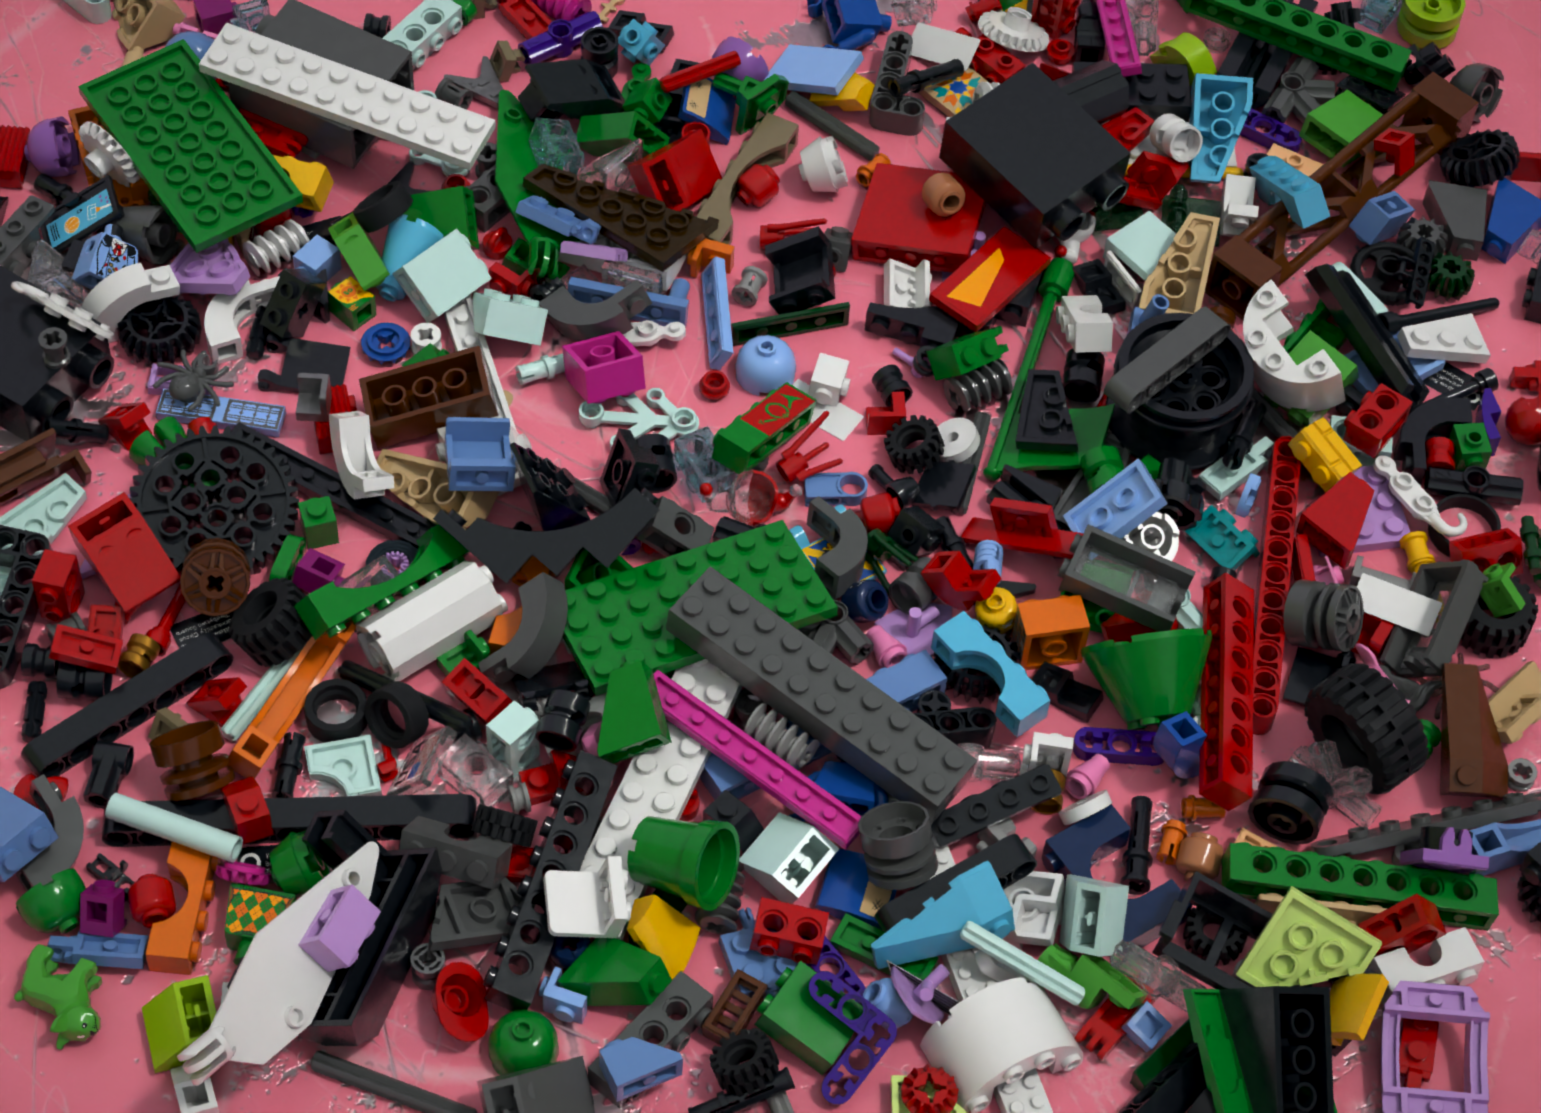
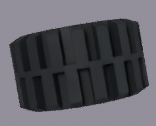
M1516 576L1509 578L1526 604L1521 611L1504 615L1505 619H1498L1487 615L1483 609H1490L1479 594L1461 637V645L1466 649L1468 647L1474 649L1472 653L1477 655L1480 652L1485 653L1488 658H1493L1494 654H1497L1499 658L1506 657L1508 652L1513 655L1518 652L1519 647L1522 648L1525 645L1537 618L1538 605L1535 604L1537 600L1535 595L1529 594L1530 587L1527 584H1520V579Z
M274 578L269 582L262 583L259 587L253 589L239 608L234 611V616L229 623L231 639L260 666L270 667L273 664L278 665L284 660L290 659L304 647L305 643L312 636L294 608L306 595L287 578Z

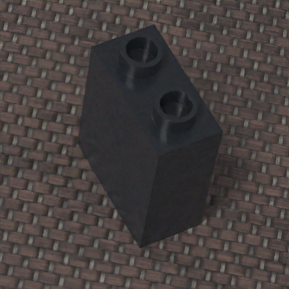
M1033 62L945 122L939 158L1035 249L1053 236H1056L1060 241L1069 239L1081 228L1086 219L1087 212L1097 205L1103 210L1113 208L1121 201L1129 188V183L1124 180L1131 153Z
M0 266V426L27 441L42 433V423L45 418L68 420L72 413L74 402L89 387L93 389L100 388L109 379L114 368V358L111 356L107 338L104 341L99 340L95 337L96 333L89 328L82 332L68 325L69 318L63 315L61 318H57L43 310L45 305H41L28 296L14 291L11 288V283L15 281L23 282L42 291L44 290ZM67 304L68 307H70L71 309L75 310L74 307H72L71 305ZM93 318L91 319V320L94 321L96 324L101 325V323H100L99 321H97V320H95V319H93ZM47 328H60L67 334L68 342L66 347H68L71 354V361L65 367L51 369L44 363L42 357L44 350L39 346L38 338L40 333Z

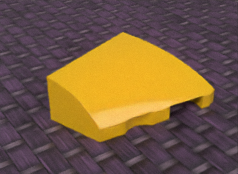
M854 72L838 95L811 93L809 101L817 106H839L843 111L868 110L875 85Z
M655 894L634 900L631 918L627 927L632 939L638 943L641 949L662 958L672 980L680 971L683 972L686 968L701 929Z

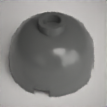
M1475 63L1466 65L1452 77L1450 81L1452 85L1479 102L1473 121L1481 122L1479 117L1485 114L1488 118L1496 109L1503 92L1502 89L1498 88L1499 80L1504 81V76L1501 70L1495 67Z

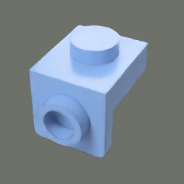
M555 966L551 976H545L540 986L539 996L543 997V1011L554 1014L557 1019L564 1022L574 1021L583 1024L587 1014V996L561 988L557 980L562 976V968Z

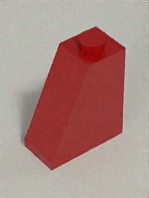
M1349 472L1301 513L1296 532L1308 534V540L1325 555H1328L1340 567L1346 569L1349 566L1375 490L1366 481L1359 479L1352 472Z

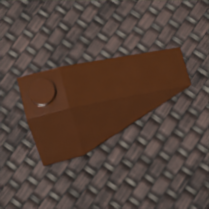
M1443 663L1440 795L1503 798V795L1508 794V763L1478 667L1472 664Z

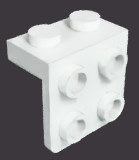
M607 856L598 872L549 870L545 873L543 882L548 931L551 935L617 938L626 922L630 921L631 903L626 901L625 894L628 874L622 868L621 856Z

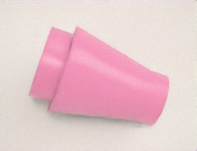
M876 625L867 631L866 636L874 644L873 652L881 668H889L899 663L908 655L906 646L887 633L882 626Z
M1095 754L1091 759L1070 770L1067 773L1065 782L1067 791L1077 799H1084L1094 794L1105 772L1110 768L1108 759L1101 754Z

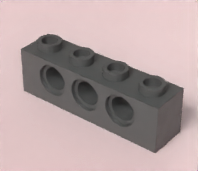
M680 971L651 1005H647L616 1039L623 1041L630 1037H635L646 1041L650 1038H657L661 1042L656 1045L680 1052L688 1044L691 1038L690 1034L697 1027L702 1028V1025L711 1013L713 995ZM673 1014H680L684 1018L681 1020H673L669 1018V1016ZM599 1056L588 1067L589 1084L618 1108H621L628 1100L634 1101L641 1094L640 1092L617 1102L599 1067Z

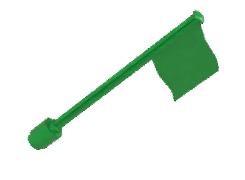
M1054 258L1044 270L1038 288L1039 294L1044 299L988 466L983 470L984 477L990 481H997L1001 478L1005 464L1021 471L1081 468V457L1087 451L1104 445L1115 410V403L1094 408H1068L1078 444V452L1016 449L1015 441L1020 419L1019 413L1022 407L1028 370L1035 368L1056 302H1061V296H1068L1074 278L1073 265L1064 258Z

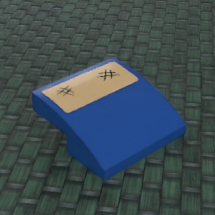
M706 78L684 86L678 118L689 123L701 122L710 129V139L727 145L730 140L736 99L732 94L715 88L713 80Z
M839 849L828 863L815 908L829 912V915L839 920H842L845 913L882 930L875 919V914L883 905L895 898L897 890L876 887L869 881L864 854Z

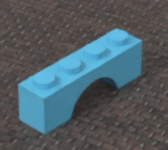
M1266 156L1261 158L1258 164L1249 167L1252 177H1256L1255 186L1259 198L1270 206L1282 200L1292 221L1303 229L1331 217L1321 185L1277 156Z
M962 611L934 630L931 649L951 670L973 668L987 673L996 681L1001 694L998 698L995 715L1016 737H1019L1047 717L1050 699L1045 689L1040 685H1036L1027 676L1025 669L1019 663H1014L1006 655L1002 645L997 641H993L984 632L979 621L972 619L965 611Z

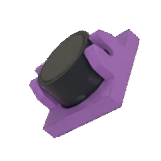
M1426 826L1421 827L1419 849L1402 851L1400 854V864L1414 865L1418 868L1432 870L1445 869L1453 873L1466 874L1489 869L1490 857L1472 855L1473 833L1467 829Z

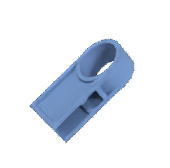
M857 472L817 473L809 476L804 480L805 507L809 506V502L818 496L831 506L840 504L844 506L859 505L860 501L866 498L867 480ZM851 483L860 486L862 491L858 494H848L841 487Z

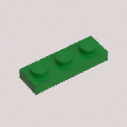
M845 913L830 942L836 950L877 969L874 965L871 944L885 932ZM931 957L897 966L924 980L937 966L939 957ZM889 967L877 969L891 976Z

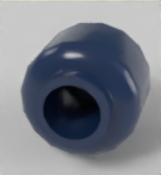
M863 580L853 583L844 595L841 596V602L847 606L848 616L855 623L873 622L885 615L888 608V595L881 583L875 580Z

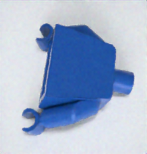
M807 0L808 15L816 18L821 16L824 11L832 42L839 44L836 47L828 44L823 46L824 48L855 50L872 44L880 31L888 32L891 28V16L879 13L876 0Z
M827 761L821 771H815L807 776L860 816H863L872 808L889 803V797L884 789L847 762ZM796 813L789 815L792 818L805 822V820Z

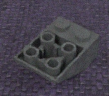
M583 1056L477 1081L484 1113H595Z

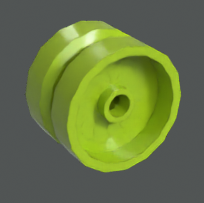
M1403 0L1396 22L1397 30L1405 41L1411 45L1415 44L1419 48H1424L1431 42L1435 43L1439 49L1447 47L1455 40L1466 6L1465 0Z

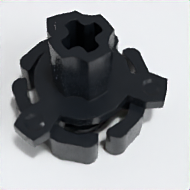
M1174 457L1165 458L1164 462L1160 464L1158 479H1153L1168 503L1159 512L1168 514L1174 520L1179 530L1194 528L1197 525V521L1202 520L1204 500L1200 493L1205 491L1206 484L1199 479L1187 481L1189 466L1185 461Z

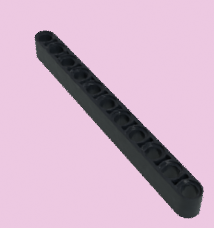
M468 794L264 798L270 812L274 835L247 844L280 843L291 832L298 833L307 830L315 812L346 810L377 841L400 840L402 829L418 815L449 824L448 836L453 839L469 838L476 834L471 829L477 812V801ZM224 799L142 801L236 835ZM107 805L104 807L102 841L105 844L113 847L171 846L172 841L106 818L105 811Z

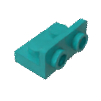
M1211 504L1203 512L1202 520L1197 521L1196 527L1185 530L1186 534L1222 567L1235 571L1251 555L1255 558L1260 555L1255 546L1258 540L1247 529H1244L1242 532L1233 525L1237 521L1224 508L1219 512Z

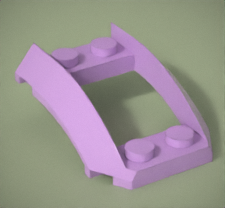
M1400 980L1392 995L1384 1003L1381 1029V1094L1383 1113H1488L1487 1045L1490 1012L1483 1010L1477 1002L1479 997L1470 986ZM1401 1018L1466 1024L1464 1092L1400 1087L1399 1045Z

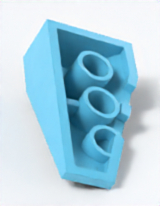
M1196 73L1190 90L1192 108L1189 124L1201 132L1203 144L1197 156L1190 160V182L1219 184L1252 106L1253 78Z
M987 860L958 875L948 883L951 889L936 901L931 896L923 903L925 908L912 920L909 918L902 919L871 944L874 965L877 969L889 967L887 960L895 965L976 948L960 937V932L967 921L976 923L1001 939L1015 930L1012 907L990 862Z

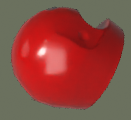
M1539 391L1538 397L1534 399H1525L1523 397L1517 399L1507 409L1505 427L1507 433L1517 443L1529 446L1541 444V391Z

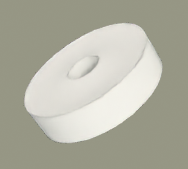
M952 418L938 426L945 445L943 447L944 454L939 455L940 461L949 462L954 460L955 463H960L971 457L978 449L980 435L974 423L969 419Z
M1103 790L1069 805L1058 812L1065 826L1095 814L1113 802L1108 791Z

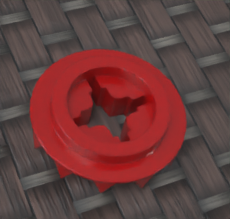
M927 1064L922 1068H913L911 1073L904 1077L901 1087V1098L905 1107L911 1113H950L957 1103L959 1089L955 1084L954 1076L947 1074L943 1067L934 1068ZM927 1081H930L933 1089L939 1090L935 1092L932 1103H930V1097H928L927 1092L920 1091L925 1089Z

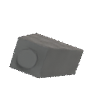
M1429 180L1423 198V206L1430 220L1435 218L1436 225H1444V232L1448 234L1446 253L1448 254L1451 251L1453 256L1457 257L1462 254L1463 259L1477 261L1484 242L1487 190Z

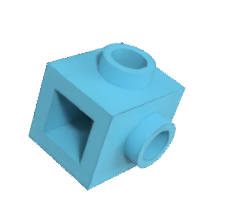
M632 19L628 25L623 27L618 37V44L624 48L620 52L633 63L638 59L641 63L649 66L665 47V44L656 37L658 31L646 21L641 25L635 19Z

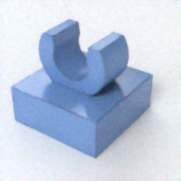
M1145 1001L1121 1028L1135 1045L1138 1044L1145 1052L1153 1049L1172 1025L1148 1001Z

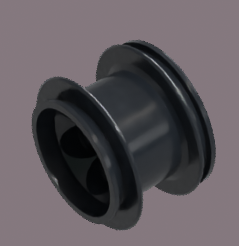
M1162 314L1149 318L1137 325L1126 336L1117 352L1114 362V375L1193 314ZM1230 330L1227 337L1216 348L1131 413H1127L1107 396L1106 406L1115 403V410L1109 425L1111 433L1116 436L1123 448L1125 447L1132 456L1140 460L1147 454L1160 463H1163L1165 458L1174 457L1185 461L1190 470L1214 464L1226 453L1228 440L1231 434L1236 432L1243 417V410L1248 405L1253 393L1254 366L1247 347Z

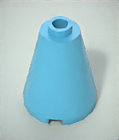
M402 214L388 226L382 260L390 275L376 287L380 291L379 294L382 298L392 302L402 300L407 295L392 273L444 237L437 228L419 218L415 222L406 220L408 215Z

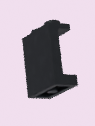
M819 226L765 245V255L774 267L775 294L769 296V303L779 315L802 311L836 299L832 243Z

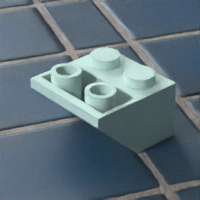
M484 288V293H473L474 331L482 335L541 346L548 310L539 306L540 301L518 294H513L512 299H510L511 295Z
M779 812L739 858V861L744 864V870L779 901L792 904L801 896L840 848L813 825Z
M1067 874L1059 943L1070 951L1097 957L1121 955L1129 886Z

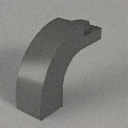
M635 279L612 297L598 303L580 302L564 286H561L539 302L540 307L548 310L547 318L557 331L575 341H582L616 331L625 334L633 329L630 319L652 304L647 292L638 279Z
M818 496L809 502L806 525L833 546L832 550L816 559L815 572L829 594L836 600L844 595L853 583L860 580L864 570L868 537L864 524L855 512L849 508L843 513H839L833 506Z
M544 572L518 588L522 603V619L515 636L504 647L479 662L480 672L501 684L513 679L517 674L528 679L536 675L551 659L562 639L568 613L564 583Z
M44 774L32 780L29 793L39 809L45 813L59 838L16 872V876L26 892L40 882L44 886L54 881L51 877L52 875L74 868L83 841L84 825L78 802L74 796L61 802L63 797L60 789L54 782L49 783Z

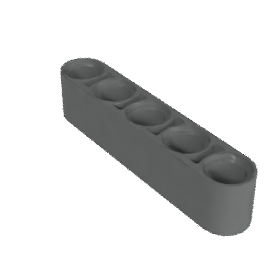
M1207 306L1202 307L1111 377L1104 388V394L1127 413L1135 411L1223 342L1230 332L1231 325Z

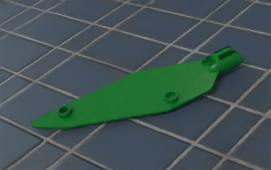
M500 90L498 94L495 184L529 245L528 273L532 275L536 267V276L544 278L549 265V279L552 280L558 276L561 242H579L580 239L572 235L567 237L516 213L519 201L530 196H537L523 187V177L541 164L561 170L563 168L539 125L530 121L520 101L510 91Z

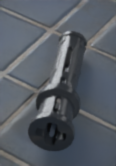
M1136 796L1131 800V830L1128 849L1122 856L1125 870L1120 884L1128 885V893L1134 895L1147 893L1151 886V882L1148 879V868L1152 866L1153 858L1150 852H1148L1153 801L1146 796Z

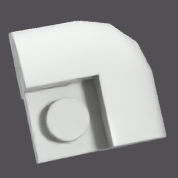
M1032 871L1023 879L1003 889L1012 907L1015 930L1004 937V941L1022 950L1023 944L1047 947L1051 944L1053 945L1058 925H1061L1066 887L1063 874Z

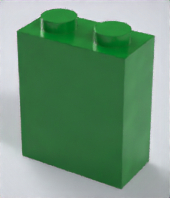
M800 961L793 970L786 967L775 982L780 987L774 997L768 993L756 1009L761 1015L754 1025L823 1075L833 1065L855 1031L813 999L809 992V981L817 972ZM816 980L815 984L818 987L816 994L820 997L824 993L829 994L835 999L829 1005L835 1009L839 999L845 993L841 990L839 994L834 991L828 980ZM849 999L844 1002L842 1012L848 1019H857L863 1012V1006L855 1000Z

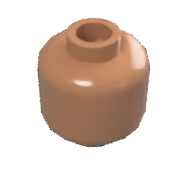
M942 172L929 177L924 183L922 198L932 212L938 216L947 217L952 216L962 208L965 202V191L953 176Z
M1193 832L1190 837L1184 838L1180 843L1176 868L1185 875V881H1188L1196 871L1213 880L1219 875L1224 850L1218 844V839L1215 836L1202 832Z

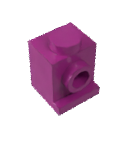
M309 548L297 564L292 582L298 588L309 593L332 581L336 587H343L345 578L341 577L345 564Z
M97 880L86 888L80 895V933L110 938L118 934L127 925V919H124L125 889L116 888L115 882L111 880Z

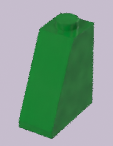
M636 111L581 116L574 143L592 156L637 161L668 145L670 137Z
M457 186L410 195L413 203L403 213L408 215L406 220L415 222L417 218L422 219L437 228L444 237L458 229L461 234L468 238L472 250L479 249L472 190L464 186Z
M630 660L622 663L620 668L610 671L597 748L598 756L615 764L672 743L652 669L641 660Z
M595 938L557 980L561 988L587 996V1006L651 1005L672 981L660 956L617 938Z

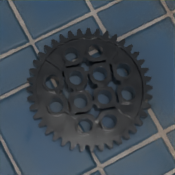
M217 425L213 426L211 433H207L204 426H200L199 435H195L191 429H188L187 438L185 439L179 433H176V443L173 444L168 439H165L164 450L155 446V457L146 455V465H139V475L133 476V484L135 486L129 489L130 496L132 497L129 499L150 527L178 573L181 571L185 556L191 547L205 539L212 538L229 540L239 546L249 560L251 575L254 574V564L263 569L265 568L264 558L271 561L275 560L274 550L280 551L286 536L290 535V531H295L294 520H298V510L296 509H298L299 499L296 498L298 497V487H295V476H290L291 467L290 465H284V457L282 455L275 457L276 449L274 446L266 449V440L264 439L255 444V434L253 433L246 439L243 438L242 429H239L235 435H231L230 427L227 426L223 433H219ZM226 458L237 459V461L233 463H226L223 460H225ZM182 464L192 465L189 469L178 468ZM254 474L263 476L259 480H253L249 477ZM210 480L218 482L214 486H207L203 483ZM162 487L172 488V490L167 493L158 491ZM235 497L244 499L240 503H233L230 500ZM188 504L198 505V507L193 510H188L184 508ZM261 514L270 516L267 520H259L256 517ZM216 520L223 521L225 523L219 527L211 525V523ZM169 527H176L179 529L175 533H167L164 531ZM242 537L249 538L251 540L249 543L241 544L237 542V540ZM210 575L211 582L215 583L217 578Z

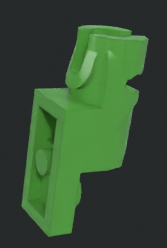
M1055 943L1054 946L1051 944L1038 958V961L1084 987V998L1078 1004L1081 1008L1091 1009L1098 1006L1108 993L1112 1003L1120 1008H1127L1129 1010L1140 1006L1148 995L1147 992L1102 957L1084 954L1079 958Z

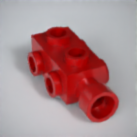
M963 27L955 31L956 33L972 37V34ZM984 34L977 38L980 39V43L969 67L989 83L999 82L1001 84L1025 68L1026 65L1019 58L1013 56L1000 44L989 39Z

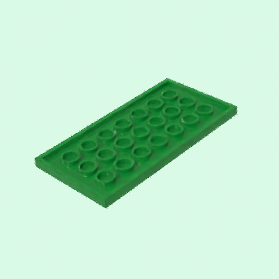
M182 39L78 87L84 101L106 131L127 152L133 161L134 169L194 251L198 253L303 203V195L212 76L200 72V59L187 42Z
M783 520L565 590L568 613L562 637L585 679H588L589 686L594 695L598 696L607 693L610 671L620 668V665L626 661L641 660L652 669L654 674L657 670L667 673L705 659L667 631L666 624L669 609L710 566L796 629L837 616L838 607Z

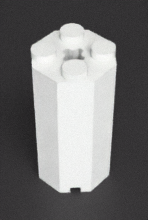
M463 561L357 624L356 630L362 632L357 635L358 642L370 665L374 669L381 667L385 671L382 674L383 676L394 681H401L433 662L437 657L462 644L466 631L471 629L477 635L494 625L496 616L503 615L508 610V606L504 598L497 594L492 584L494 578L488 567L485 565L478 567L475 562Z

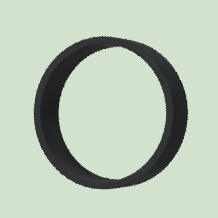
M1455 494L1445 497L1437 503L1439 513L1450 508L1469 509L1485 518L1492 531L1501 529L1500 518L1494 508L1476 496ZM1428 524V533L1432 543L1440 552L1450 557L1449 540Z

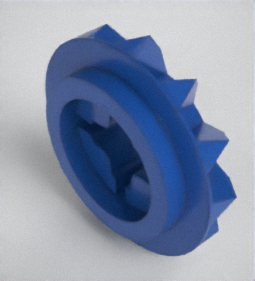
M379 323L367 329L361 339L362 351L368 356L370 361L378 360L381 365L385 361H391L395 364L398 358H405L406 352L410 350V336L403 327L397 324ZM391 342V348L388 346L381 348L380 343L387 344Z

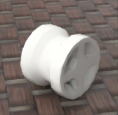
M424 322L416 325L411 330L413 356L430 343L439 350H442L441 331L435 324Z

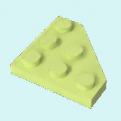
M1291 886L1236 970V975L1254 987H1290L1324 982L1330 978L1344 975L1363 974L1382 946V941Z

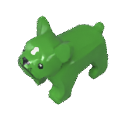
M38 944L27 959L21 989L15 994L14 999L16 1002L25 1000L29 1005L56 1016L51 1025L50 1032L59 1033L57 1049L62 1050L69 1041L84 1042L101 1029V1018L90 1005V995L93 990L101 986L102 979L95 975L98 971L96 963L84 958L77 962L69 974L50 975L56 972L59 967L58 963L50 960L54 951L50 947Z

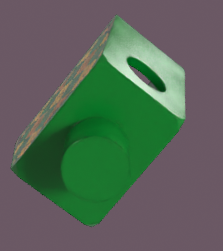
M231 883L225 923V938L227 948L237 951L234 963L237 966L241 958L245 956L255 934L295 902V894Z

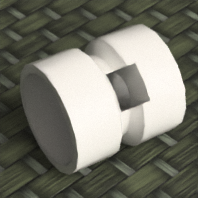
M1174 114L1161 115L1154 121L1150 129L1149 138L1152 145L1178 162L1183 163L1192 160L1201 150L1203 144L1201 132Z

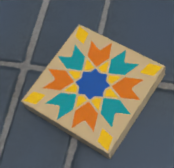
M968 67L962 76L927 86L918 93L945 115L953 117L972 104V96L977 85L982 81H988Z

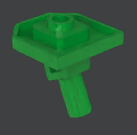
M725 73L715 75L713 80L715 88L737 96L735 103L740 108L735 130L740 135L752 129L758 121L761 122L767 113L774 114L786 98L789 81L784 76L773 74L762 82L745 76L744 80L741 81Z

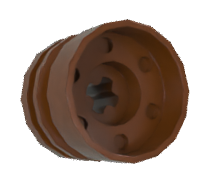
M222 538L205 539L194 545L185 556L180 577L181 592L188 605L197 612L209 616L226 615L238 609L247 598L250 588L251 573L247 556L234 542ZM210 575L215 578L222 576L221 585L219 586L217 583L210 585Z
M208 720L187 724L163 733L149 743L156 766L162 768L172 767L160 776L162 784L167 785L164 792L168 800L180 801L201 797L226 786L234 780L233 768L227 766L230 762L229 756L223 753L213 754L225 744L217 721Z

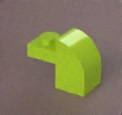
M1183 32L1173 40L1160 44L1159 50L1150 55L1153 64H1187L1189 86L1192 85L1196 73L1212 75L1218 73L1205 44L1199 38L1187 32Z

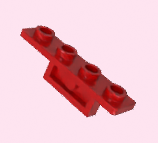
M995 497L990 504L993 520L972 518L961 537L965 543L977 545L984 540H994L1003 549L1072 559L1074 553L1069 551L1076 534L1083 536L1084 533L1058 530L1052 505Z

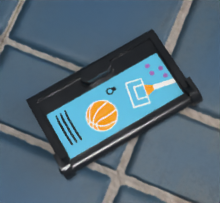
M110 175L105 176L81 192H75L63 199L62 203L55 207V212L40 227L45 243L43 245L44 253L50 261L55 259L59 253L68 249L74 239L81 241L113 220L125 216L123 207L118 202Z

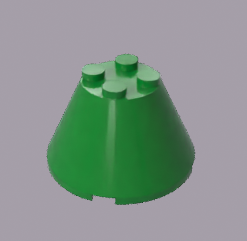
M1202 628L1132 635L1131 643L1129 641L1114 642V639L1086 646L1081 649V657L1125 724H1127L1128 730L1145 729L1147 726L1156 724L1159 727L1162 721L1185 711L1191 714L1213 638L1212 631L1207 630V633L1204 634Z

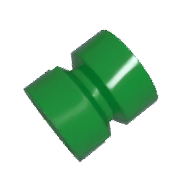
M1104 445L1090 449L1080 460L1090 494L1124 469L1120 452L1114 446Z

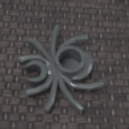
M181 350L180 357L185 368L167 362L157 363L158 367L169 368L179 372H173L161 377L153 384V388L157 389L164 382L171 380L169 393L172 398L185 403L194 402L188 407V412H192L200 405L205 395V389L212 396L217 407L220 406V400L210 385L224 388L234 386L233 382L215 381L225 375L230 368L225 366L219 371L218 360L212 365L207 366L210 364V358L206 351L199 353L190 366L186 357V351Z

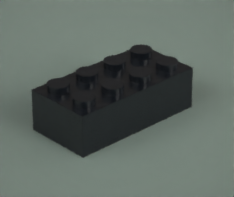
M1073 62L1072 73L1096 62ZM1141 63L1142 74L1125 77L1129 84V108L1126 112L1137 107L1153 120H1156L1163 114L1170 113L1180 117L1185 122H1189L1192 103L1187 64Z

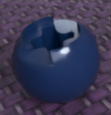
M556 936L549 954L550 958L559 968L567 970L591 944V940L589 937ZM570 945L572 949L576 948V950L571 952L569 948L564 947Z

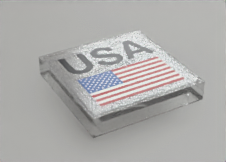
M446 726L414 741L386 795H412L430 787L457 736V732L451 727Z

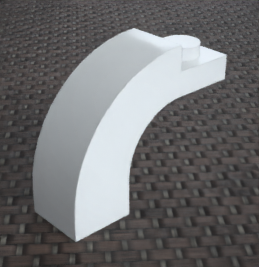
M1226 174L1223 181L1219 229L1221 236L1234 237L1239 235L1257 220L1259 206L1253 205L1256 177Z
M140 262L124 267L104 278L90 291L81 308L93 314V319L110 326L109 330L114 333L112 339H108V343L118 341L117 323L121 322L130 310L148 301L180 295V285L170 265L144 270Z
M280 276L265 279L254 284H250L249 280H247L237 294H216L207 307L204 318L207 346L213 363L218 360V364L244 357L241 337L237 329L243 320L256 313L259 306L267 307Z
M361 411L329 414L334 459L340 479L348 494L353 499L383 496L385 495V489L395 488L394 475L383 471L375 459L371 443L369 415Z

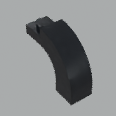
M1447 397L1428 401L1412 411L1407 421L1403 424L1395 447L1394 460L1402 461V472L1411 474L1420 486L1427 469L1425 442L1433 437L1449 438L1453 424L1472 423L1470 398Z

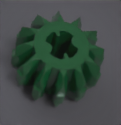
M1451 251L1446 256L1438 252L1432 259V269L1429 274L1427 291L1434 292L1435 298L1443 296L1448 301L1453 297L1459 301L1463 295L1468 294L1472 287L1475 271L1471 269V261H1463L1462 254L1456 257L1453 256Z

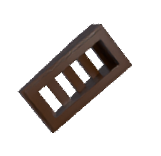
M737 969L702 1025L703 1035L719 1045V1040L723 1037L729 1040V1033L716 1027L717 1024L731 1030L730 1033L735 1032L736 1036L740 1035V1030L746 1029L768 989V985ZM738 985L754 992L752 998L736 990ZM731 998L747 1005L746 1008L742 1009L731 1003ZM724 1011L738 1017V1021L735 1022L724 1016Z

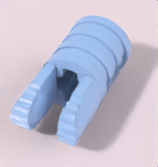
M994 540L979 542L975 547L973 570L996 569L1001 577L1003 547Z

